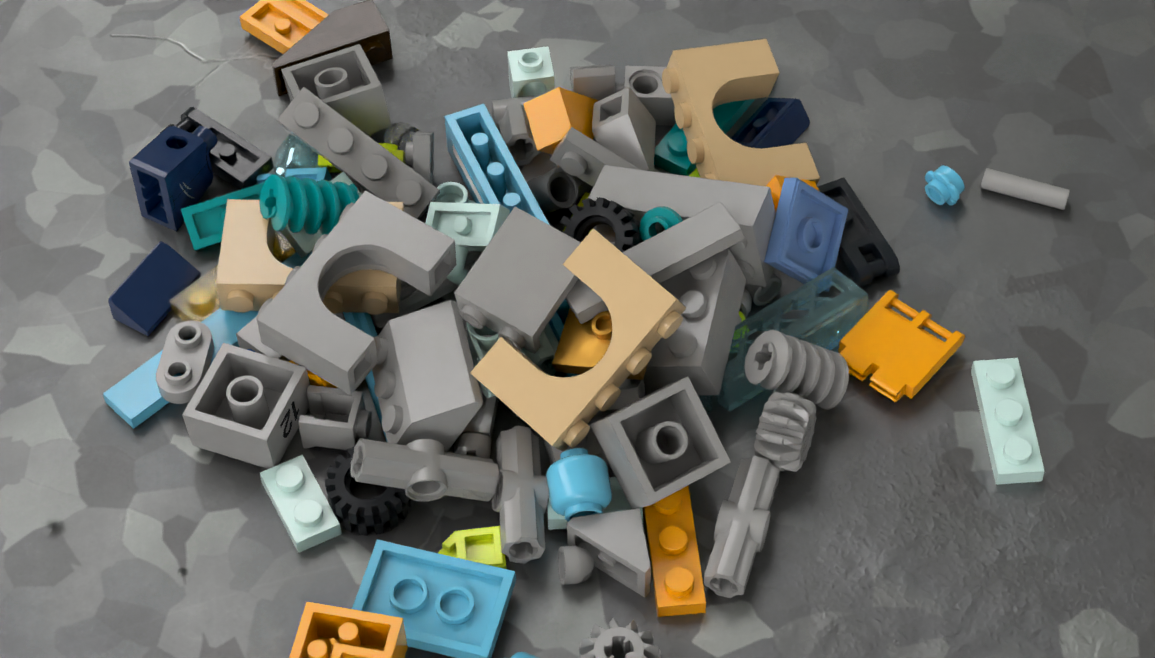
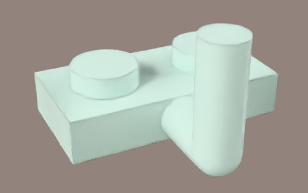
M430 202L425 224L455 240L457 265L446 277L449 281L458 286L461 284L469 272L464 269L468 251L485 250L508 217L509 209L501 204Z

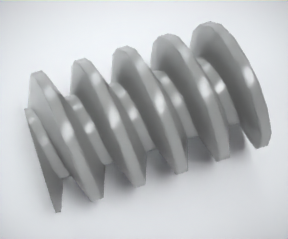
M776 330L765 331L758 336L750 346L745 357L744 369L746 378L750 383L755 385L760 383L763 388L775 389L779 393L789 392L803 396L804 399L810 400L827 410L834 408L842 400L847 389L849 369L846 360L840 353L799 340L793 336L785 335Z

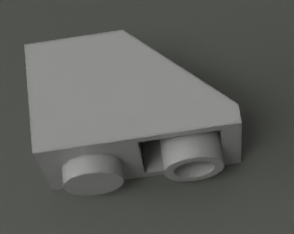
M627 87L595 102L592 132L596 142L640 170L654 172L656 120L633 90Z

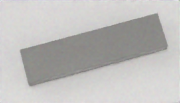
M719 202L622 253L660 284L744 240V236L740 226L722 202ZM580 279L577 280L565 298L580 324L589 321L600 312L608 311L601 297Z

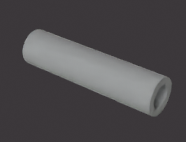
M986 168L981 183L982 189L1065 210L1070 194L1069 189Z

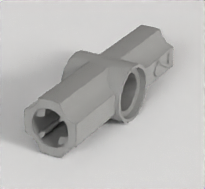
M514 426L507 431H501L496 441L499 479L495 495L492 497V509L500 512L501 553L506 554L510 562L526 564L530 560L541 558L545 550L543 515L548 503L549 490L546 476L541 475L539 437L535 436L529 427Z
M360 438L354 446V454L351 461V477H354L356 482L405 489L406 496L415 501H434L447 495L489 502L495 495L499 479L498 464L493 462V459L445 452L444 445L432 439L415 440L405 446Z
M758 456L741 459L728 501L723 500L714 532L715 544L709 556L704 575V585L713 590L716 595L727 598L744 595L756 552L761 553L771 517L769 509L774 499L780 474V468L775 467L769 459Z

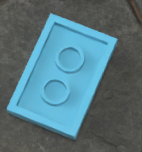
M377 539L352 609L403 618L408 647L454 658H491L516 583V574L512 570Z

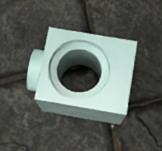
M548 46L507 51L509 86L512 98L528 96L536 98L555 89L554 72Z

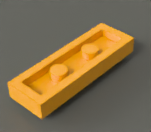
M686 486L652 505L643 507L657 617L706 613V598L689 486Z

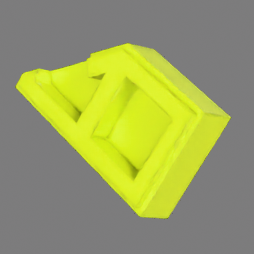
M500 526L454 531L442 543V549L438 552L439 554L506 569L505 554L501 553Z

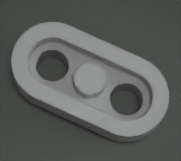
M184 321L175 325L166 337L156 372V382L161 396L170 403L184 404L190 402L209 369L214 351V343L210 329L205 324L199 321ZM177 373L183 374L179 377H173Z

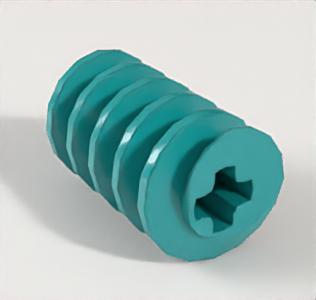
M271 174L267 177L261 190L260 212L264 219L271 218L272 227L276 231L281 232L288 225L292 233L300 232L304 226L305 232L309 235L316 234L319 228L322 235L329 234L339 222L345 207L359 199V193L354 183L348 185L337 181L332 184V182L327 180L316 182L311 178L300 180L294 176L283 178L281 175Z

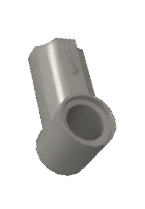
M534 96L492 101L493 121L517 166L530 164L531 160L540 154V151H537L523 103L534 99Z

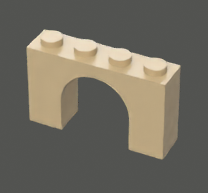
M767 39L673 50L667 68L662 72L664 90L667 94H671L675 105L674 115L676 124L680 129L683 128L687 139L689 160L692 164H696L700 178L766 186L775 175L815 181L817 185L820 176L807 143L763 149L747 147L730 139L719 128L714 119L712 109L721 104L769 97L780 72Z
M227 199L216 277V288L221 310L240 313L259 311L266 300L275 298L285 286L289 273L294 269L280 263L273 256L276 230L272 227L271 218L267 220L263 218L260 212V200ZM388 202L404 211L403 202ZM380 270L355 271L341 277L329 288L324 297L323 304L333 314L339 312H360L373 315L399 313L402 280Z
M594 228L562 265L599 295L610 312L612 337L603 358L593 368L583 374L573 377H555L546 374L513 344L500 337L470 372L550 445L563 452L568 446L571 448L577 446L585 438L590 430L588 423L599 410L602 412L606 411L615 403L621 393L619 389L621 384L630 374L636 375L645 368L652 357L650 350L662 337L667 339L679 328L683 321L681 314L686 309L677 298Z

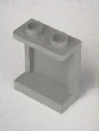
M515 206L454 292L460 316L467 323L478 329L486 326L497 332L499 338L502 337L520 351L522 348H525L536 354L541 346L539 340L541 333L579 279L562 264L581 242Z

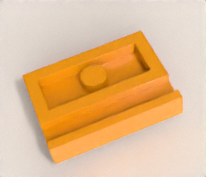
M260 0L240 16L242 29L284 54L329 14L306 0Z

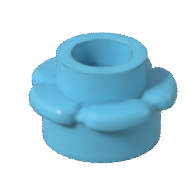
M942 165L934 172L930 170L925 175V181L928 183L925 186V192L933 202L939 205H943L945 202L948 205L956 204L965 186L961 177L953 169Z

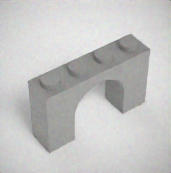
M365 191L355 203H350L345 207L339 222L329 234H323L317 240L312 254L303 265L296 266L289 273L285 286L275 298H269L261 306L256 319L261 343L352 395L378 363L375 338L330 312L323 304L327 291L338 279L349 273L372 269L392 274L425 294L432 296L457 265L455 240Z

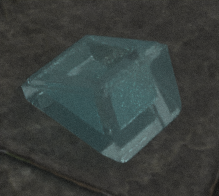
M289 134L277 149L273 162L274 168L270 174H278L285 178L287 169L318 168V153L312 152L309 146L297 137Z

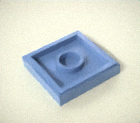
M784 178L764 262L815 291L829 292L848 208L798 178Z

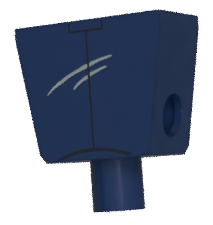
M176 126L167 127L129 161L142 217L176 232L184 223L181 209L197 204L213 180L209 153L217 145L218 140L210 129L198 126L193 133H189Z

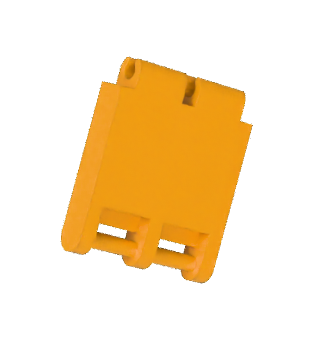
M889 290L839 341L838 352L846 360L850 374L863 381L872 373L873 375L870 378L872 382L869 386L890 400L897 402L903 395L912 399L962 345L965 335L957 330L954 333L950 332L931 320L932 315L925 310L921 312L916 311L898 299L899 294ZM895 307L899 311L911 317L913 320H908L907 318L895 312L891 308ZM925 327L940 335L941 337L946 339V341L944 342L936 336L929 333L928 331L924 330Z

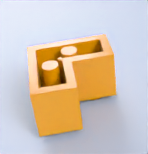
M306 602L289 658H405L408 646L403 618Z

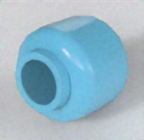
M574 448L562 452L560 459L551 464L547 470L546 478L551 506L557 514L565 516L566 521L569 522L572 517L601 514L603 509L610 504L612 491L608 467L602 458L589 455L587 449Z

